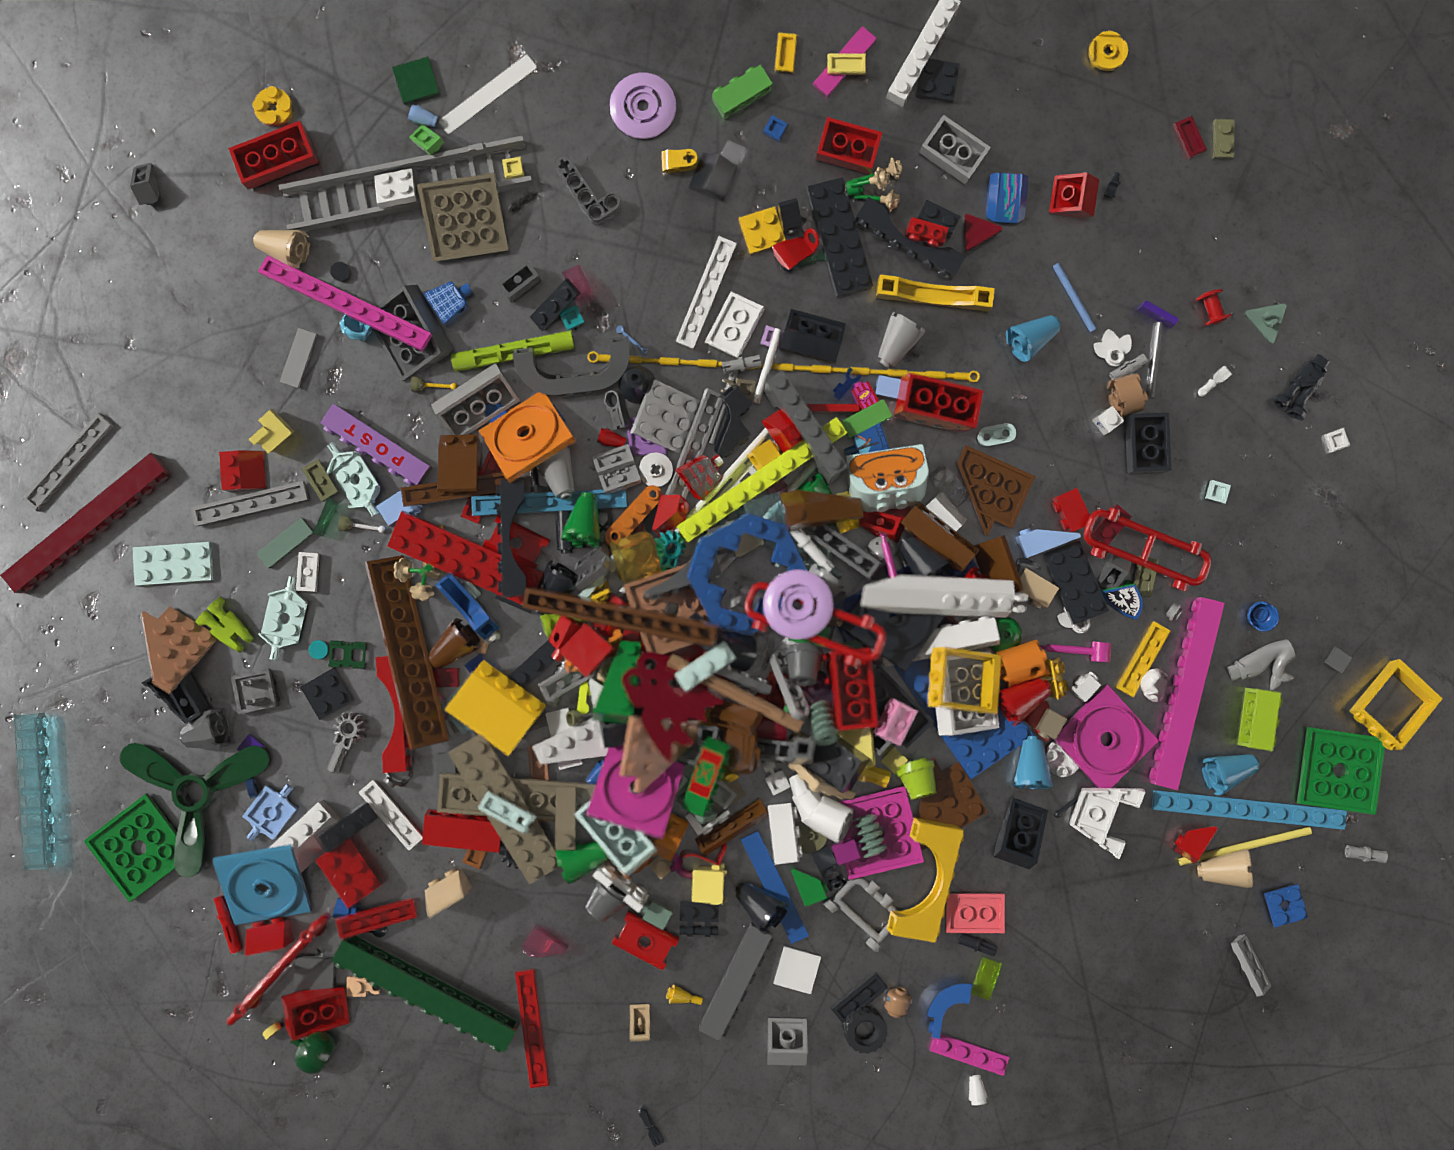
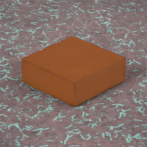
M467 849L462 862L481 869L487 851Z

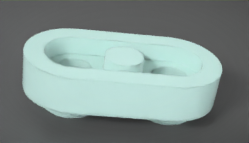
M1009 423L984 427L978 432L977 439L985 447L1009 443L1015 438L1016 429ZM1003 430L1008 431V437L1003 436ZM984 434L990 436L988 441L984 439Z

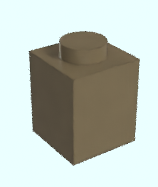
M1046 709L1035 729L1040 731L1038 735L1047 740L1050 737L1056 739L1067 719L1050 709Z

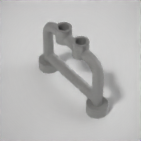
M863 878L851 879L831 900L827 898L823 904L833 914L840 908L870 936L866 944L878 953L882 948L880 946L881 942L890 933L886 929L887 925L878 934L842 899L855 885H860L889 912L891 910L898 911L893 905L895 901L887 894L883 896L879 893L880 887L873 881L869 883Z

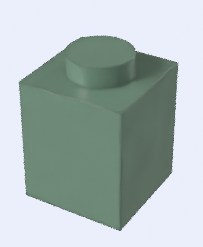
M652 899L651 903L646 902L642 913H644L643 919L662 930L673 912V909Z

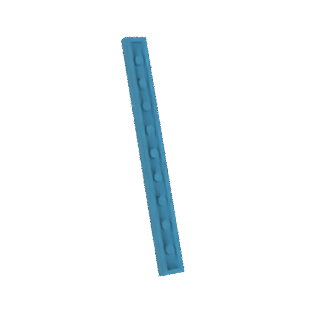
M1153 790L1152 799L1153 810L1345 830L1347 811L1332 808Z

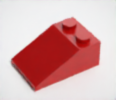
M344 987L300 990L281 996L286 1031L292 1041L307 1037L315 1032H323L350 1023Z

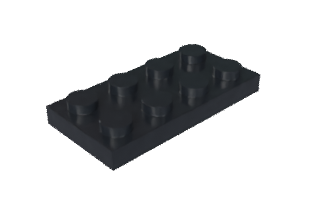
M1080 540L1043 554L1053 581L1059 588L1058 593L1072 625L1109 612Z

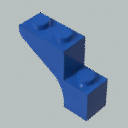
M451 572L435 584L465 617L474 631L484 640L499 628L492 616Z

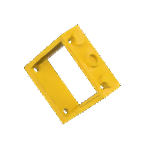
M933 647L931 672L929 675L928 706L982 714H997L1001 655L949 647ZM947 656L983 661L980 706L943 701Z
M1401 659L1390 661L1350 709V712L1354 715V719L1368 728V732L1382 741V745L1391 751L1402 750L1443 698ZM1392 674L1423 701L1422 705L1395 738L1364 710Z

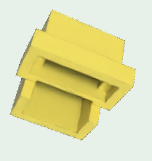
M271 409L258 420L263 427L251 436L249 440L253 445L258 443L269 454L289 437L294 430L274 409Z
M720 863L719 866L714 864L712 867L700 866L693 870L692 902L711 903L714 905L726 902V897H723L724 875L727 874V870H724V863Z

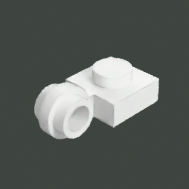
M761 762L766 773L768 771L771 773L765 777V780L773 795L791 787L782 769L774 772V768H776L774 762Z

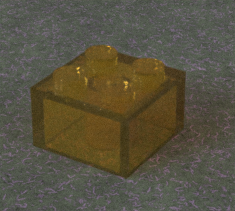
M647 531L610 542L618 577L625 584L662 572L654 538Z

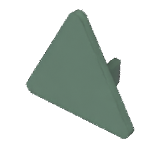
M1279 304L1247 310L1245 315L1269 343H1274L1287 305Z

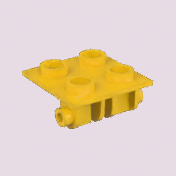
M1060 657L1047 659L1045 665L1048 666L1049 672L1052 674L1046 677H1053V680H1049L1048 683L1054 682V684H1050V694L1052 698L1057 697V699L1066 696V692L1069 690L1067 680H1064L1063 673H1065L1064 662L1060 660Z

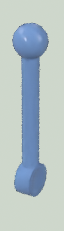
M617 326V333L623 334L625 337L629 336V340L640 349V352L647 354L648 349L646 347H642L624 331L622 326Z

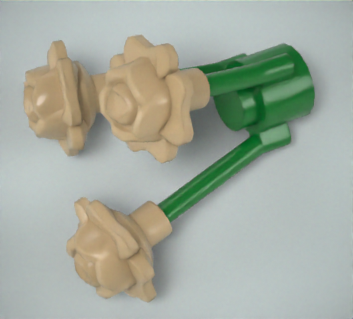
M891 158L888 167L882 169L878 167L877 171L873 174L848 180V195H854V199H867L870 197L875 201H880V203L886 204L888 211L891 213L893 208H898L900 203V195L895 194V189H892L887 196L881 195V197L863 195L861 192H864V185L876 184L878 189L884 191L885 187L890 183V174L896 180L899 179L900 174H903L901 161Z

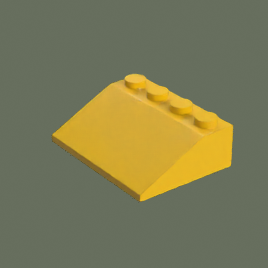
M483 660L445 710L477 734H481L488 742L509 756L540 717L546 705Z

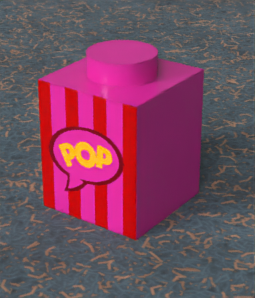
M860 381L852 386L853 389L850 391V394L855 403L859 405L860 411L879 402L869 381L865 383Z

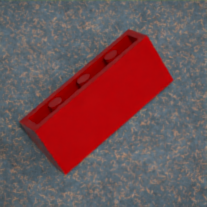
M428 809L425 813L422 845L500 852L502 839L487 816L443 813L433 809Z

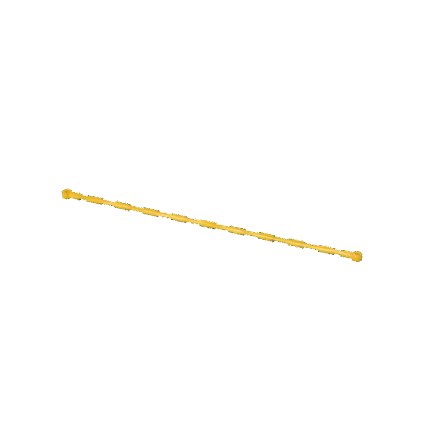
M591 351L587 356L592 364L608 362L611 357L609 354H598L595 351ZM593 354L597 356V359L594 361L590 360V356ZM629 356V363L641 364V362L674 366L683 364L713 368L722 366V362L717 360H679V358L660 357L659 359ZM774 363L771 366V369H774V371L793 372V370L812 371V373L840 372L850 373L851 375L879 374L891 377H903L908 373H914L935 379L954 378V380H968L970 383H975L980 378L977 371H971L970 373H945L943 371L915 372L904 369L836 368L825 365L797 366L786 363ZM761 364V367H755V368H761V369H763L764 364ZM975 374L977 376L976 380H972L970 375Z

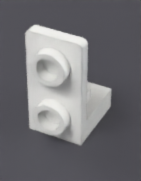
M726 808L717 814L716 819L703 825L689 812L685 813V817L699 836L701 833L705 835L710 832L715 823L719 822L721 824L727 820L730 810Z

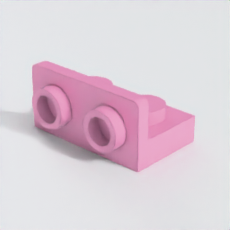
M890 698L884 707L880 720L877 721L878 727H875L874 733L901 746L917 711Z

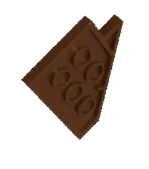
M965 445L957 465L984 535H989L994 522L1012 529L1035 476Z
M931 758L930 761H934L935 765L933 769L937 793L920 799L915 818L957 825L959 828H962L988 813L959 762L942 771L935 758ZM919 842L921 851L928 848L927 845Z

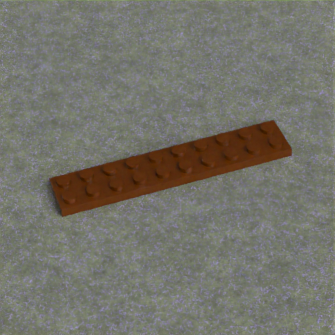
M404 555L366 561L365 566L410 750L448 742L449 736L416 602L410 592L412 587L410 578L406 582H400L399 579L394 577V564L399 562L401 558H404Z

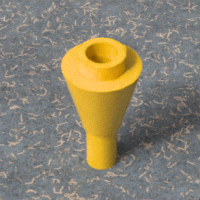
M673 985L672 988L669 987L666 999H669V1004L690 1002L701 1005L703 997L691 995V993L676 985Z

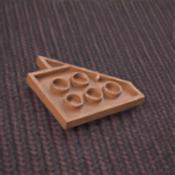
M169 606L158 619L145 611L142 612L141 617L153 684L171 693L218 639L209 633L208 629L198 625L195 621Z
M630 716L620 775L636 777L634 791L641 793L671 764L666 762L650 740L640 721L641 717ZM669 719L661 721L666 730L669 731L673 727V723ZM688 719L687 723H681V727L692 739L693 743H695L701 721ZM673 742L672 763L692 745L682 746Z

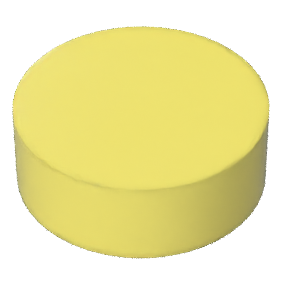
M276 1022L267 1028L262 1035L268 1040L283 1027L279 1022Z

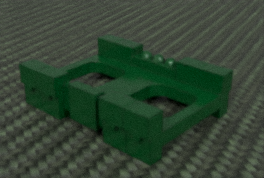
M331 640L328 667L366 669L367 642ZM334 648H342L344 650L343 660H333ZM353 649H361L363 651L361 662L352 661Z

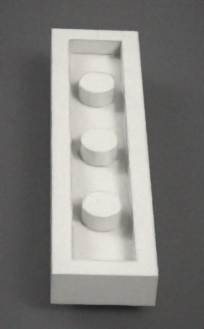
M375 779L358 792L408 851L423 839V834Z

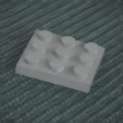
M651 379L630 433L672 452L681 454L701 401L656 379Z

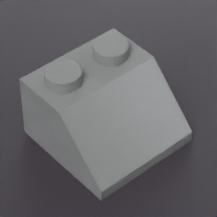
M768 1018V1065L806 1066L807 1019Z

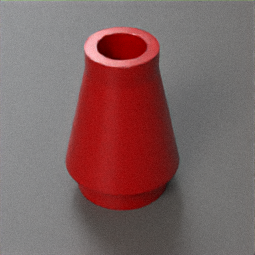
M607 427L606 429H600L597 442L601 443L602 446L611 447L624 446L626 437Z

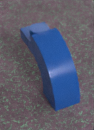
M972 984L950 986L942 990L934 998L927 1013V1016L934 1017V1021H930L928 1033H932V1038L940 1039L943 1016L950 1006L957 1003L969 1004Z

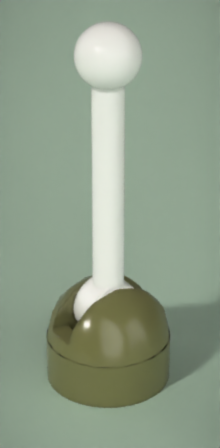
M341 515L339 519V531H348L352 527L377 530L380 533L386 531L385 526L376 527L353 523L352 519L347 516Z

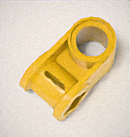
M692 149L665 150L661 152L664 173L691 171L697 167L699 162L697 153ZM688 157H692L691 163L687 162Z

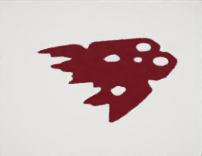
M647 651L642 653L637 659V668H629L623 674L622 684L630 702L637 707H644L640 721L660 755L666 762L671 764L673 742L682 746L694 744L692 739L682 729L681 723H687L688 717L707 722L704 716L706 713L705 707H714L716 704L720 705L724 701L716 697L708 690L709 687L701 683H697L687 691L682 686L680 688L671 687L669 681L672 678L677 679L674 674L678 671L667 666L670 657ZM651 658L656 661L657 665L654 670H648L645 667L644 662L646 659ZM713 674L736 686V684L733 681L728 680V678L718 674ZM632 675L639 676L641 678V685L638 687L632 686L629 678ZM651 679H656L657 684L652 685ZM663 719H669L673 723V727L669 731L663 727L661 723Z

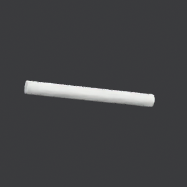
M777 328L774 330L752 401L754 403L760 404L783 330Z

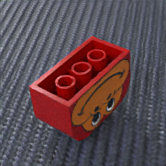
M908 373L901 377L894 416L901 420L947 431L967 432L977 428L984 390Z

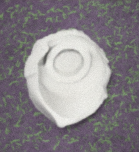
M1157 668L1146 672L1140 683L1144 696L1152 702L1163 700L1168 682L1164 678L1168 677V675L1163 670Z

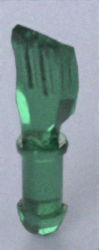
M820 250L816 255L812 254L797 264L798 267L803 268L806 265L816 263V261L825 262L824 251Z

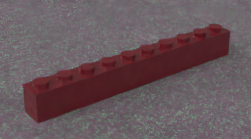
M149 453L0 576L14 593H28L33 589V585L37 581H42L49 575L48 572L60 567L65 558L75 555L81 545L91 542L93 540L92 536L97 532L104 531L108 527L107 524L112 520L119 519L125 509L135 506L141 496L148 495L152 492V487L157 483L161 484L164 482L171 471L158 455Z

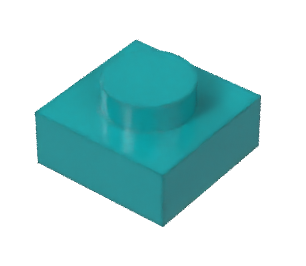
M577 305L564 310L560 314L567 331L585 324Z

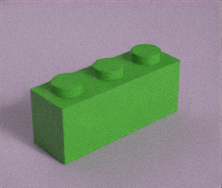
M761 65L757 67L752 66L743 76H736L730 80V84L725 87L720 86L716 88L712 94V101L723 119H726L770 92L773 83Z

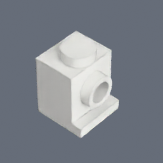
M1089 672L1084 676L1080 675L1074 682L1076 685L1069 686L1068 688L1080 701L1086 702L1101 684L1097 682L1099 678L1092 672Z

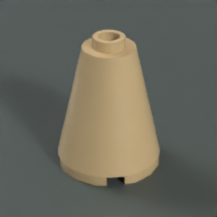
M260 230L253 238V243L258 250L291 268H300L299 265L306 262L310 251V243L306 240V237L309 236L302 230Z
M1247 849L1201 861V865L1197 866L1198 877H1202L1203 881L1243 888L1253 887L1250 869L1251 862Z

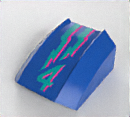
M1000 172L990 174L988 178L986 217L994 222L1018 223L1024 220L1029 176Z

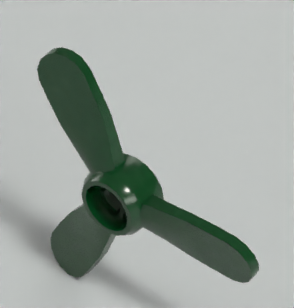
M131 743L125 746L119 757L121 765L135 776L150 784L171 791L172 801L176 807L182 810L176 835L174 866L177 873L183 877H193L202 870L205 841L202 810L210 804L214 792L240 784L256 776L268 767L270 761L269 754L264 748L256 745L249 746L223 760L203 776L199 774L182 775L165 758L139 743ZM192 780L199 784L203 790L201 800L194 803V806H191V803H188L183 797L185 786L192 783Z

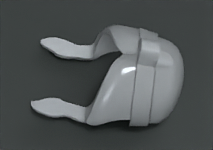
M885 536L886 542H889L892 557L897 553L902 567L910 571V567L897 543ZM876 537L870 540L867 546V553L883 564L886 561L881 543H883L882 538Z

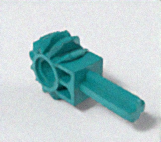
M667 530L666 534L660 532L661 537L659 539L654 538L657 544L653 545V549L656 550L653 561L658 565L656 574L669 570V568H675L677 561H679L678 556L684 555L682 550L686 548V545L683 543L685 540L676 531L672 533L670 530ZM672 544L671 548L667 550L668 545Z

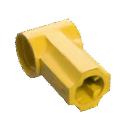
M866 766L858 780L862 782L868 781L886 788L891 772L880 767Z

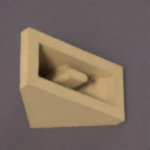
M630 1005V1041L650 1040V1005Z

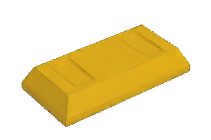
M778 33L775 71L794 72L797 34Z

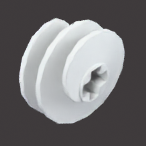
M657 452L649 453L640 462L639 475L646 485L663 487L673 476V466L669 458L664 454ZM653 466L661 467L658 475L651 473Z

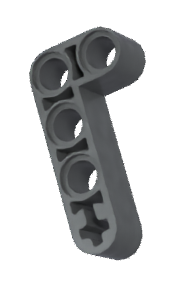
M566 156L557 159L556 169L559 176L592 224L601 225L620 212L621 201L617 194L609 193L598 200L572 160ZM563 165L568 167L570 172L569 175L567 174L566 170L562 168ZM573 180L580 181L578 186H571ZM588 195L591 199L589 202H582V197ZM610 201H616L617 205L610 208L607 206ZM600 211L602 214L599 218H593L592 213Z

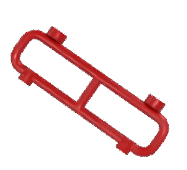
M1109 508V511L1103 509L1095 510L1090 515L1084 529V539L1092 546L1090 555L1105 560L1107 553H1110L1175 579L1172 587L1184 592L1188 591L1189 585L1198 586L1206 580L1211 568L1212 559L1207 551L1201 549L1203 544L1191 541V544L1124 518L1120 516L1121 511L1114 508ZM1099 517H1104L1107 520L1148 535L1149 537L1141 557L1094 539L1092 537V530L1096 520ZM1155 540H1161L1202 557L1204 564L1200 575L1194 579L1148 561Z
M758 582L749 590L744 608L747 615L754 619L752 627L767 633L770 624L766 616L755 612L752 609V604L759 590L767 591L770 583ZM797 598L794 600L795 602L804 605L802 599ZM813 600V601H814V609H815L814 614H815V612H816V610H817V601ZM833 608L832 616L875 631L878 634V640L873 652L866 654L818 635L805 638L846 654L844 663L859 668L861 660L871 662L880 656L886 641V633L880 625L874 623L875 619L870 616L864 615L863 618Z
M324 913L311 923L309 929L301 933L300 939L257 987L246 995L243 1002L234 1007L233 1013L227 1019V1025H234L249 1009H254L260 1005L263 993L315 936H321L325 933L326 923L331 918L330 913Z

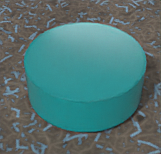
M316 640L309 646V654L314 659H323L329 653V646L325 641Z

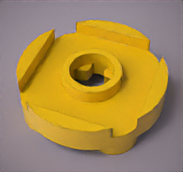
M1105 31L1100 33L1091 42L1089 58L1094 68L1112 71L1122 65L1128 55V45L1125 40L1123 41L1119 37L1118 33ZM1106 47H1109L1113 53L1106 55L1104 50Z
M269 86L259 92L252 103L256 117L266 126H282L292 116L293 104L290 97L283 90L274 86ZM277 103V110L269 111L270 104Z

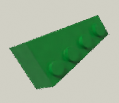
M621 641L592 711L593 721L629 724V718L634 713V704L630 702L622 684V676L629 668H637L636 661L641 655V643ZM632 675L629 678V682L632 686L637 687L638 676Z

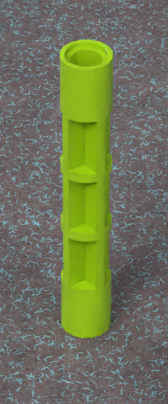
M569 330L451 353V362L454 372H459L495 363L513 361L514 349L533 347L534 356L572 350L575 349L572 331Z

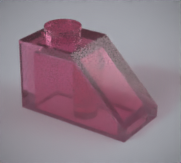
M580 265L562 272L564 278L569 279L581 293L575 299L578 307L595 300Z
M536 924L521 947L528 956L540 958L565 953L568 946Z

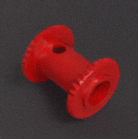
M1222 289L1206 292L1196 299V301L1203 300L1210 321L1205 323L1206 326L1222 323L1232 317V314L1225 315L1218 294L1223 292Z

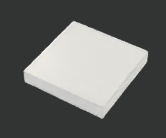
M784 945L773 983L811 994L821 956Z

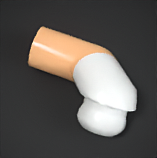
M495 631L485 640L481 637L479 642L481 647L477 652L487 654L489 644L493 641H500V632Z

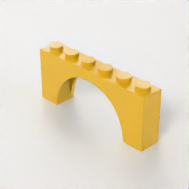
M914 818L910 837L916 842L927 845L932 851L937 865L936 880L931 892L921 903L907 910H891L886 929L894 936L936 943L941 930V919L945 915V903L950 895L949 887L954 879V867L959 859L958 851L960 844L963 842L964 834L963 830L957 825Z

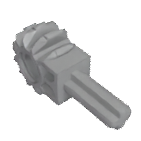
M352 711L349 715L345 712L342 713V718H336L339 724L333 725V728L338 729L334 733L333 744L337 746L328 765V771L338 773L347 749H353L355 743H358V738H364L361 732H366L367 728L362 727L366 723L365 720L359 721L362 715L358 714L355 717V713ZM348 723H351L354 726V731L352 733L348 732L346 729Z

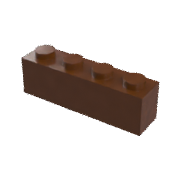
M920 501L901 522L908 532L914 533L919 537L920 541L952 562L951 567L955 570L962 572L979 551L978 548Z

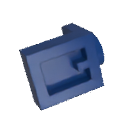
M337 898L332 918H340L361 912V903L357 902L347 909L342 900Z

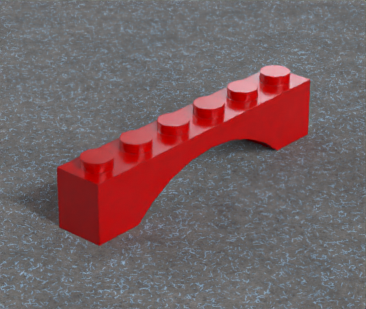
M388 656L376 657L377 677L388 690L395 713L392 736L382 753L383 773L410 771L412 756L409 755L408 748L410 747Z

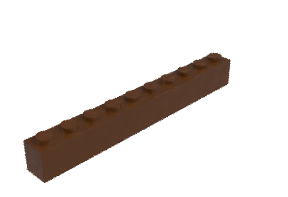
M537 587L525 589L522 607L710 646L717 644L720 624Z

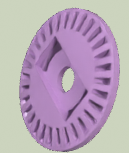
M635 73L621 80L613 90L610 99V112L614 123L623 133L637 139H649L662 134L671 125L676 112V100L671 87L659 76L651 73ZM653 92H656L659 95L660 100L662 102V107L658 106L657 98L653 94ZM641 100H645L649 104L648 109L645 111H640L637 108V104ZM624 105H628V110L631 116L633 117V120L630 119L626 114Z
M792 570L781 574L769 585L765 593L764 612L767 621L776 632L791 639H805L816 635L826 626L832 614L833 600L828 586L820 577L805 570ZM784 592L785 596L782 600L783 610L779 611L780 596ZM797 598L802 599L804 602V607L798 611L792 607V602ZM817 598V610L812 617L810 614L814 608L813 599Z

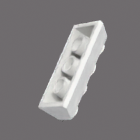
M322 800L312 807L269 848L292 844L300 872L302 873L324 852L314 836L329 825L335 824L341 818Z

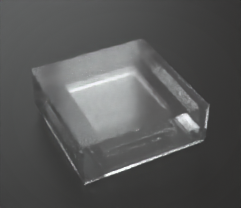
M727 140L721 155L737 166L745 148Z

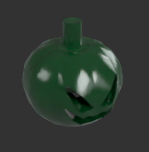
M324 1031L315 1032L303 1040L290 1041V1043L298 1047L295 1053L297 1067L308 1074L320 1073L336 1046L333 1038Z

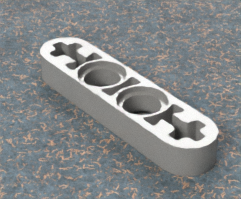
M778 649L769 657L771 667L791 716L796 720H803L809 714V706L801 687L790 682L785 652ZM783 673L789 677V680L783 676ZM789 690H792L796 694V697H794Z

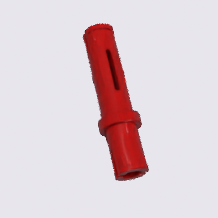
M221 895L213 898L218 913L217 919L221 922L230 954L241 951L242 948L225 896Z

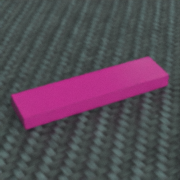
M862 26L839 54H865L876 41V37ZM826 68L815 80L813 86L828 97L846 75H827Z

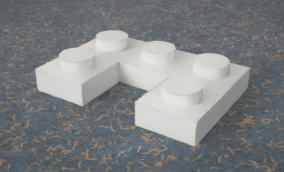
M606 861L593 874V877L607 888L612 883L624 892L626 896L623 901L638 913L643 908L649 896L646 889L634 884L631 878L626 880L612 862Z

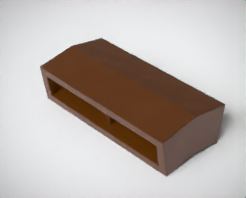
M725 700L720 705L716 704L709 713L711 723L750 736L757 730L763 718L759 711Z

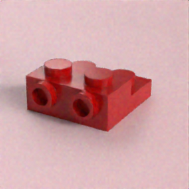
M911 217L905 236L909 237L911 241L928 242L929 246L938 248L945 243L949 227Z

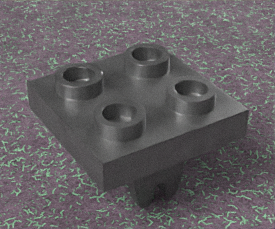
M271 669L231 676L238 714L278 706Z

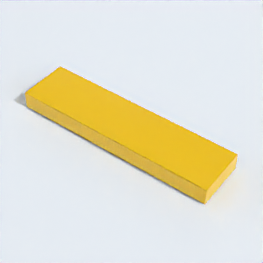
M1155 621L1152 622L1118 682L1117 689L1131 697L1135 696L1141 686L1142 677L1150 670L1171 630Z

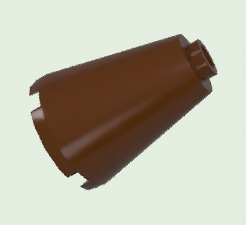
M455 618L451 621L428 653L432 668L441 669L477 651L481 647V645L477 644L480 642L477 634L468 624L466 626L461 624L463 620Z

